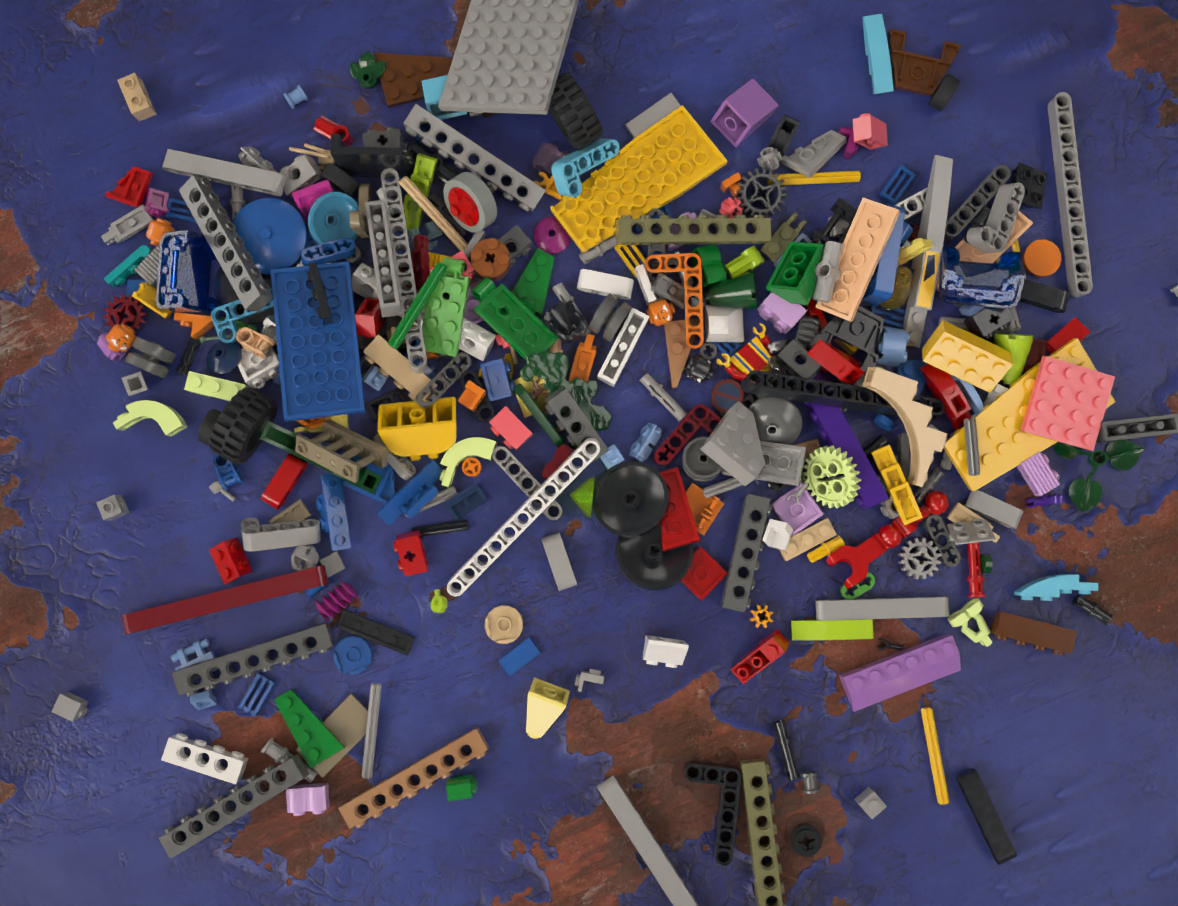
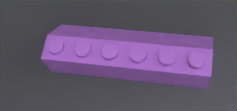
M943 634L840 674L839 677L851 708L855 712L960 671V653L953 636Z

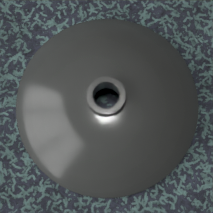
M765 396L757 399L749 406L748 409L754 414L760 441L790 445L798 438L802 429V416L797 406L790 400ZM770 427H775L776 429H775V430H770L769 428H770Z

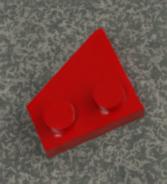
M134 166L127 172L125 177L117 182L118 186L112 192L108 191L105 196L138 208L142 205L154 174Z

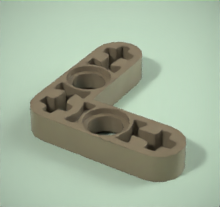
M370 183L359 185V211H350L349 216L350 226L360 238H370L365 202L372 201Z

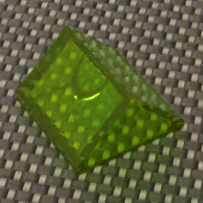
M592 477L569 495L588 518H591L595 478Z

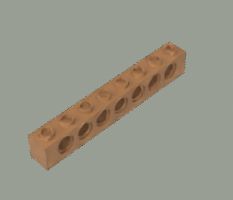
M477 726L346 801L338 809L349 829L354 826L359 828L367 823L366 819L372 816L375 819L384 813L383 810L390 806L392 809L401 804L400 800L406 796L408 799L414 797L419 793L417 790L425 787L427 789L436 783L434 780L440 777L442 779L447 778L453 774L452 770L459 767V769L466 767L470 764L469 760L474 757L477 760L487 754L486 751L489 745ZM469 745L472 752L470 754L463 753L462 746ZM452 755L455 762L452 764L447 763L445 756ZM428 765H435L438 770L437 773H430ZM411 775H418L420 777V782L413 783L411 781ZM395 784L402 786V793L395 792ZM378 794L384 795L386 802L380 803L376 796ZM360 804L367 805L368 812H362L359 808Z

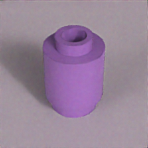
M108 332L103 333L98 337L97 345L108 359H111L113 362L120 360L125 356L126 352L118 351L116 353L107 346L109 344L106 340Z

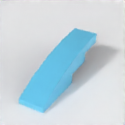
M882 14L864 16L862 18L865 53L868 55L869 75H872L873 94L894 91L889 48Z

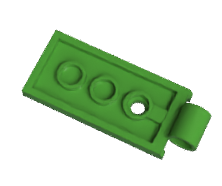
M444 257L442 264L447 267V270L425 304L422 331L425 351L457 357L470 277L462 276L465 268L464 260ZM445 292L450 295L448 300L443 297Z

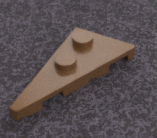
M699 318L689 319L691 326H697L700 323ZM686 320L671 321L664 324L672 389L678 386L691 349L686 342ZM696 334L690 336V344H693Z

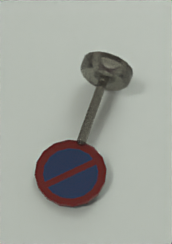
M775 355L771 356L768 359L770 370L767 372L787 375L780 360ZM731 379L719 381L711 393L713 406L722 413H727L738 401L743 403L744 399L741 385Z

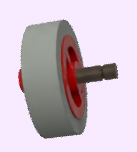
M469 172L460 173L445 184L443 193L446 206L452 217L461 227L467 231L477 233L496 220L497 206L492 195L494 192L492 185L487 187L479 177Z

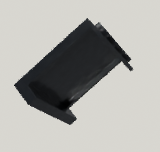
M331 134L330 154L339 168L351 177L381 178V174L385 169L392 168L397 171L399 178L404 176L411 178L416 161H414L411 149H409V145L405 142L403 136H400L399 148L346 147L339 134Z

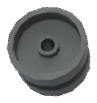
M611 293L599 305L588 327L589 330L597 334L606 325L603 338L610 343L613 342L633 308V306L623 302L615 310L618 304V297Z
M136 336L132 346L143 353L139 355L134 352H128L125 362L166 379L169 369L159 364V362L162 360L172 364L177 354L166 350V347L153 341H146Z
M699 437L690 441L685 447L682 457L683 470L687 476L694 481L702 483L715 479L723 469L700 450L708 437ZM700 457H702V458L706 457V458H707V461H706V462H702V461L700 460Z

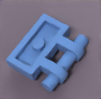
M206 638L202 641H195L192 646L185 649L181 648L177 650V653L171 655L173 662L180 660L182 664L175 668V670L216 658L213 651L206 654L204 652V648L210 646L209 640ZM196 652L198 658L189 661L188 656ZM214 667L212 672L218 670V668ZM199 674L193 675L194 681L201 678Z

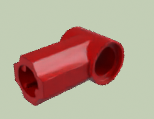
M323 116L317 118L314 126L315 132L330 140L331 134H346L345 138L342 139L346 147L352 144L353 137L345 126L338 125Z

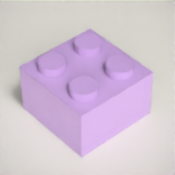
M772 292L757 309L759 315L764 320L771 321L774 324V329L779 333L783 332L785 335L807 311L800 304H792Z

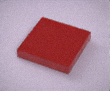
M700 546L693 553L690 569L681 582L702 601L728 572Z

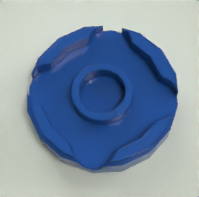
M355 635L340 640L333 653L334 663L337 668L350 675L359 674L366 670L371 664L373 657L372 647L368 641Z

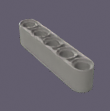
M499 446L494 449L492 453L494 461L530 497L541 484L507 448ZM501 450L507 453L506 458L502 461L496 458L497 453ZM513 464L520 467V471L516 475L509 472V468ZM526 478H530L533 481V486L529 489H525L522 486V482ZM554 499L543 513L550 520H558L562 516V508ZM536 500L532 501L538 508L542 506V503H538ZM552 506L559 508V514L556 517H551L548 513L549 508Z

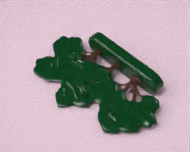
M542 351L538 355L535 353L526 355L527 364L521 369L520 376L527 382H533L534 391L533 393H528L522 384L516 385L513 390L557 448L564 444V440L559 434L561 429L559 426L555 428L547 418L549 412L547 410L543 412L537 405L536 399L540 395L549 396L562 386L568 390L595 430L609 429L610 422L612 421L611 413L604 406L592 404V399L598 394L597 381L588 380L585 382L580 378H575L571 382L568 381L566 375L569 363L566 353ZM543 378L545 380L544 387L538 390L540 388L538 383ZM544 389L549 390L547 393H543ZM568 406L561 408V415L567 414ZM574 422L571 430H576L579 427V422ZM585 437V438L582 440V443H583L586 439H588L589 437ZM569 442V445H570L571 448H575V449L578 448V447L576 446V444H575L574 446H572L571 443Z

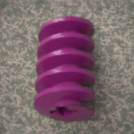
M340 581L341 588L335 585V593L328 590L329 597L327 598L322 595V603L315 600L317 610L327 622L329 617H335V612H341V607L346 608L348 606L347 602L353 603V597L359 598L357 591L350 583Z

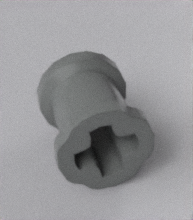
M809 770L800 773V776L803 778L804 789L802 792L804 794L820 792V788L817 785V771Z

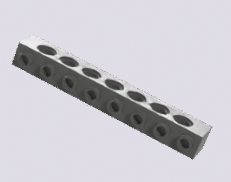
M192 175L179 189V192L245 310L259 312L274 298L270 292V287L262 278L261 271L253 262V257L244 246V241L236 232V227L231 223L227 216V211L219 202V197L214 193L209 180Z
M328 622L178 669L172 672L178 695L185 694L187 697L198 693L197 689L204 688L206 691L217 687L216 683L222 681L224 684L236 681L235 677L243 675V678L255 675L254 671L262 669V672L274 669L273 665L278 663L284 666L292 663V659L300 657V660L311 657V653L319 651V654L330 651L334 641ZM314 637L317 641L316 646H309L307 638ZM289 643L297 645L298 650L296 653L289 651ZM270 649L278 651L277 659L270 657ZM252 655H256L259 658L258 665L251 663L250 657ZM233 661L240 664L239 671L232 669L231 664ZM214 667L220 669V677L213 675L212 669ZM194 674L201 676V683H196L193 680Z
M289 754L279 760L280 765L276 767L273 764L263 770L264 774L260 777L256 774L246 780L247 785L243 787L240 784L229 790L231 794L227 797L224 794L213 800L214 804L208 807L206 804L196 810L198 814L194 817L190 814L180 820L181 824L176 827L173 824L163 830L165 834L158 839L169 858L175 857L308 776L309 772L299 755L296 754L291 757ZM280 770L286 773V778L281 777ZM264 780L269 783V785H270L269 788H266V787L264 786V784H263V781H264ZM247 790L252 792L253 798L248 797ZM230 801L236 803V808L231 806ZM214 811H217L219 813L220 818H217L214 815ZM198 821L203 824V828L198 826ZM181 831L186 833V838L182 836Z

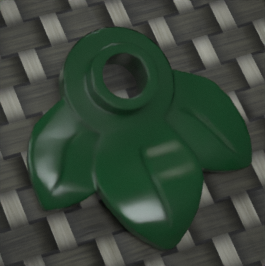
M369 51L360 57L359 63L352 62L350 65L351 75L359 80L360 85L366 89L374 88L377 84V79L384 74L386 69L385 61L376 62L374 55Z

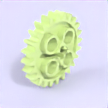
M833 445L830 447H820L810 453V457L806 459L808 464L803 466L807 471L803 474L808 478L805 481L809 483L807 490L812 489L813 491L811 496L816 495V501L822 500V505L828 504L829 508L834 506L836 508L843 507L854 501L853 497L858 495L856 490L860 489V486L856 483L860 482L861 479L856 477L860 471L854 470L857 464H851L853 458H847L846 451L841 453V448L835 449ZM838 474H844V475H845V476H839V477H837V478H836V477H832V476H836V475H838ZM826 476H827V477H831V478H827V479H825V480H819V478H823V477H826Z

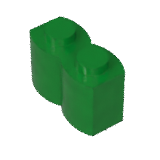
M716 244L698 247L690 251V253H695L701 258L702 288L726 280V269L721 263V252ZM690 257L695 268L698 265V260L695 257Z
M473 774L450 777L446 782L449 802L470 799L477 793L478 781L477 777L473 778Z

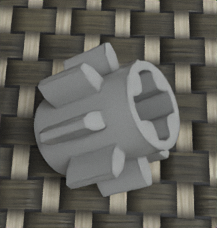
M772 147L764 148L760 152L761 157L757 158L759 166L765 167L767 171L777 169L780 165L779 161L782 160L777 148L773 149Z

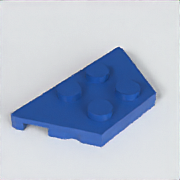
M355 455L354 457L350 458L349 460H351V461H353V462H357V461L361 460L362 458H360V457H358L357 455ZM372 463L365 466V468L382 476L374 494L358 488L341 478L342 485L384 504L395 495V470L389 463L384 468H380Z

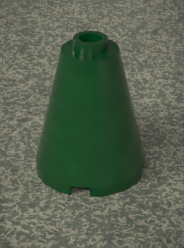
M749 271L709 286V290H706L707 302L714 306L758 309L754 271Z

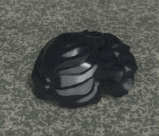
M571 300L567 303L560 301V303L553 306L554 310L550 308L548 312H545V316H543V324L548 326L555 336L564 342L571 343L579 339L586 332L584 316L576 311Z

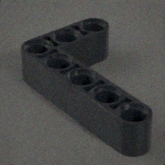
M688 761L683 766V773L686 779L691 782L720 785L713 856L720 866H727L733 859L741 774L732 765ZM690 767L697 768V773L693 776L687 774ZM710 769L717 771L716 776L713 778L707 777V772ZM730 771L736 772V777L733 780L726 779ZM728 791L734 792V796L730 800L724 798L725 793ZM725 811L732 812L729 819L722 818ZM723 831L730 832L729 837L726 839H721L720 834ZM721 851L728 852L724 859L718 858V854Z

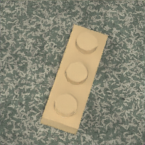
M825 518L791 536L787 549H779L783 559L788 561L837 534L829 519Z

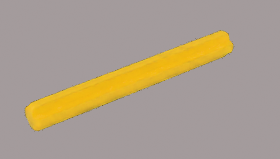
M860 171L816 172L811 178L801 173L780 174L776 180L779 182L781 179H784V182L780 185L859 182L861 173ZM767 180L768 185L773 184L770 180Z
M924 707L921 709L937 802L944 805L949 803L933 710L930 707Z

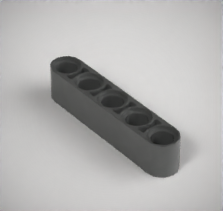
M998 165L950 216L946 221V228L950 227L953 230V234L948 233L947 229H945L944 241H950L955 238L994 196L999 187L1009 179L1011 172L1007 166ZM996 173L1001 174L1002 179H999ZM984 186L989 188L990 193L984 190ZM971 200H975L978 207L974 206ZM959 213L965 216V220L960 219Z

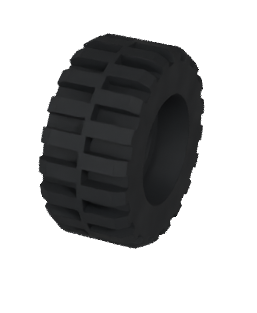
M568 72L558 75L551 97L549 112L574 150H581L601 138L603 128L588 98L572 75Z
M252 387L243 388L231 398V401L227 403L214 424V429L211 431V437L209 438L211 450L233 464L245 463L263 443V440L257 438L265 420L274 423L278 410L276 402Z

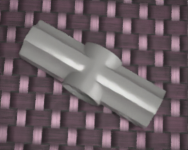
M834 241L826 242L822 261L816 267L818 279L813 300L824 303L831 302L835 282L841 275L839 263L843 244Z

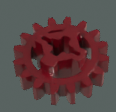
M121 295V299L115 296L113 297L114 302H107L110 307L104 308L108 313L103 318L108 319L105 325L112 326L110 330L115 324L121 325L124 323L129 326L133 322L135 323L130 328L136 332L134 335L137 334L136 329L143 330L141 324L147 323V321L143 320V317L148 316V314L142 312L146 307L143 305L139 306L140 301L134 300V297L130 295L128 298L126 295ZM123 313L127 314L128 318L123 317Z

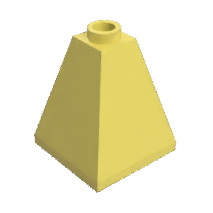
M534 677L527 702L526 733H528V736L538 739L545 734L566 708L570 694L569 690Z

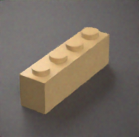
M379 334L363 351L366 354L364 358L373 365L374 362L380 366L379 371L386 377L389 375L395 379L393 383L401 390L403 388L407 389L410 392L408 396L416 401V395L431 380L424 373L413 372L410 368L409 360L396 349L390 347L388 342ZM429 392L427 395H425L423 400H425L431 393Z

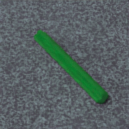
M438 262L389 339L388 345L390 347L398 349L445 274L447 267L444 264Z

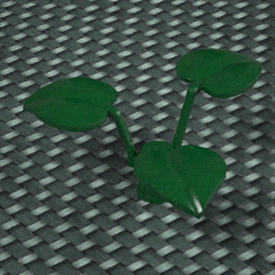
M1126 440L1112 441L1106 446V452L1096 450L1093 453L1090 451L1083 452L1081 451L1082 448L1062 442L1053 444L1056 453L1060 457L1072 460L1076 457L1077 453L1088 456L1089 465L1093 467L1087 480L1076 479L1070 484L1068 489L1071 501L1081 512H1086L1095 507L1102 497L1101 484L1096 481L1090 482L1097 468L1104 465L1107 460H1110V464L1114 469L1127 471L1135 466L1144 451L1142 446Z

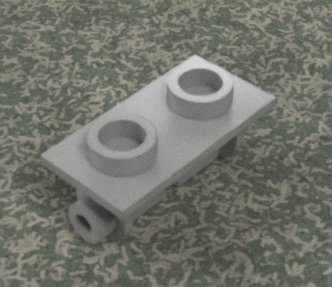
M253 147L240 148L243 152L238 157L244 165L277 172L269 161L264 160L260 156V152Z

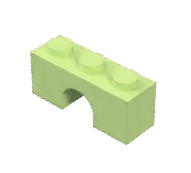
M189 371L184 390L230 402L231 398L238 391L249 386Z

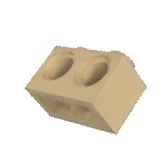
M136 73L117 80L131 114L139 122L157 115L146 87Z

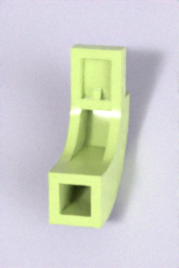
M150 400L136 401L126 405L129 413L125 412L117 417L118 420L113 422L117 430L124 431L143 419L152 418L157 421L165 435L170 437L188 427L176 410L165 404Z
M472 437L454 444L445 453L440 462L441 465L447 467L441 473V485L451 487L457 467L466 458L481 457L492 461V453L496 448L497 442L487 438Z

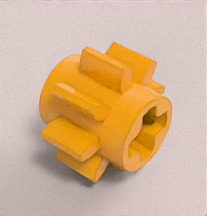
M757 604L755 611L750 610L753 613V617L749 620L756 621L755 627L757 628L760 624L767 628L766 623L768 621L773 622L770 619V615L773 612L767 611V605L761 609ZM758 613H763L766 616L765 619L759 621Z

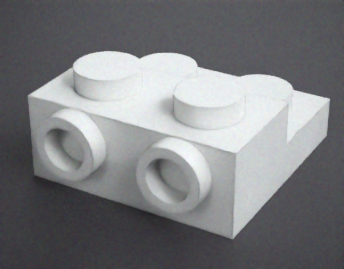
M273 346L266 353L267 357L265 360L244 348L241 349L242 357L238 367L249 387L261 388L267 380L276 377L277 372L274 369L279 366V359Z

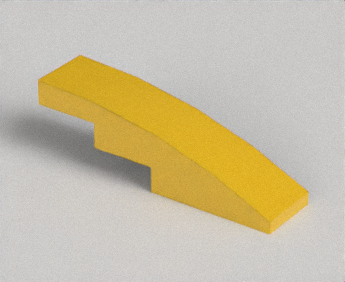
M887 444L871 451L877 469L903 524L907 525L923 518L890 445Z

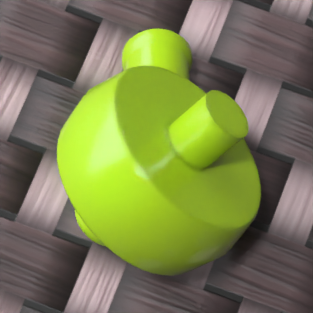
M440 589L434 590L435 596L431 600V609L435 613H443L447 609L448 601L446 597L441 595Z

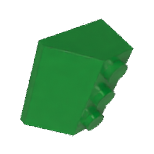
M790 242L766 286L767 290L792 304L808 305L815 292L818 279L816 267L822 261L824 245Z

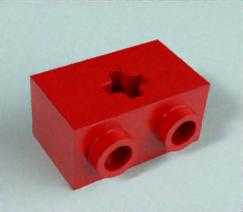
M366 297L355 314L357 336H364L365 338L376 337L386 321V317L382 318L379 298Z
M420 530L396 535L393 547L395 553H399L400 560H398V566L400 571L404 572L405 577L427 572L429 565Z

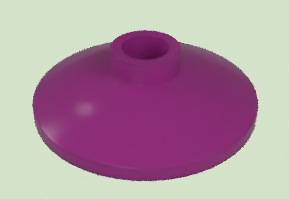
M556 217L542 219L536 225L533 233L536 246L548 254L562 252L567 248L571 237ZM554 231L556 234L555 236L551 237L549 236V232Z

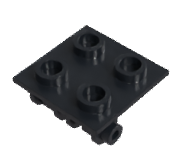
M1018 163V166L1013 170L1014 174L1011 183L1019 182L1023 184L1025 194L1022 203L1041 210L1047 173Z

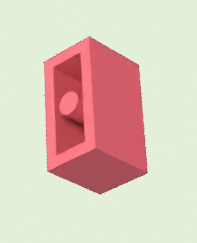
M869 113L861 114L859 118L853 119L854 142L869 150L888 146L886 123Z
M506 406L489 422L492 425L490 429L497 437L501 434L505 438L503 443L510 450L514 448L517 451L533 436L532 432Z

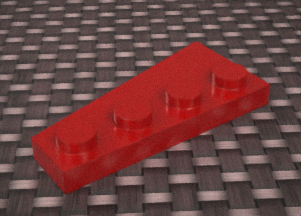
M678 467L659 472L668 486L670 495L668 511L661 522L663 551L700 541Z

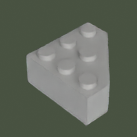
M738 401L727 411L700 450L746 486L756 479L765 466L754 414Z

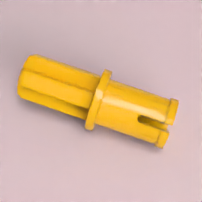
M838 535L826 543L822 542L821 546L809 552L807 557L811 563L816 562L826 555H831L841 546H845V543Z

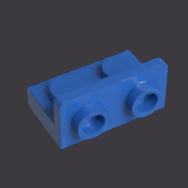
M502 358L480 364L489 401L515 396L513 388L516 385L514 380L510 378L509 373L512 370L509 361L506 362V359Z

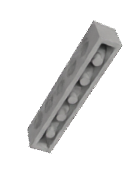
M385 201L365 202L382 318L402 315Z

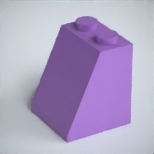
M751 79L724 100L710 122L737 148L773 114L779 105L754 79Z

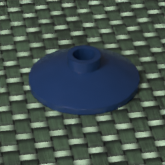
M220 341L216 343L207 355L206 363L208 369L217 375L230 373L241 361V347L236 342L225 343Z

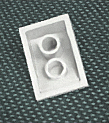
M646 635L643 660H647L646 664L658 665V662L666 663V667L677 668V665L683 664L689 645L684 640Z

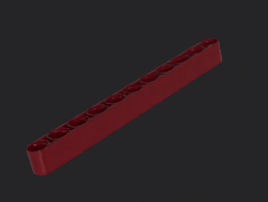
M325 565L121 615L126 635L328 585L329 581Z

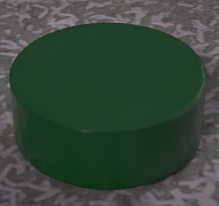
M980 554L981 573H990L993 567L991 556L989 554Z

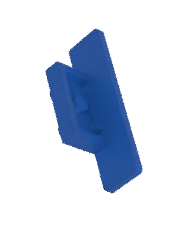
M431 460L377 511V514L387 525H391L402 513L409 518L417 515L426 503L432 501L439 492L433 484L440 478L442 469L434 460Z
M332 473L321 474L323 494L318 495L316 500L317 510H320L321 517L319 518L320 529L323 530V534L329 533L332 551L350 549L351 542L341 478Z

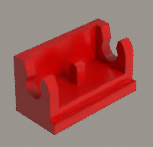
M1074 317L1046 343L1048 346L1045 348L1052 354L1073 338H1078L1081 342L1091 331Z

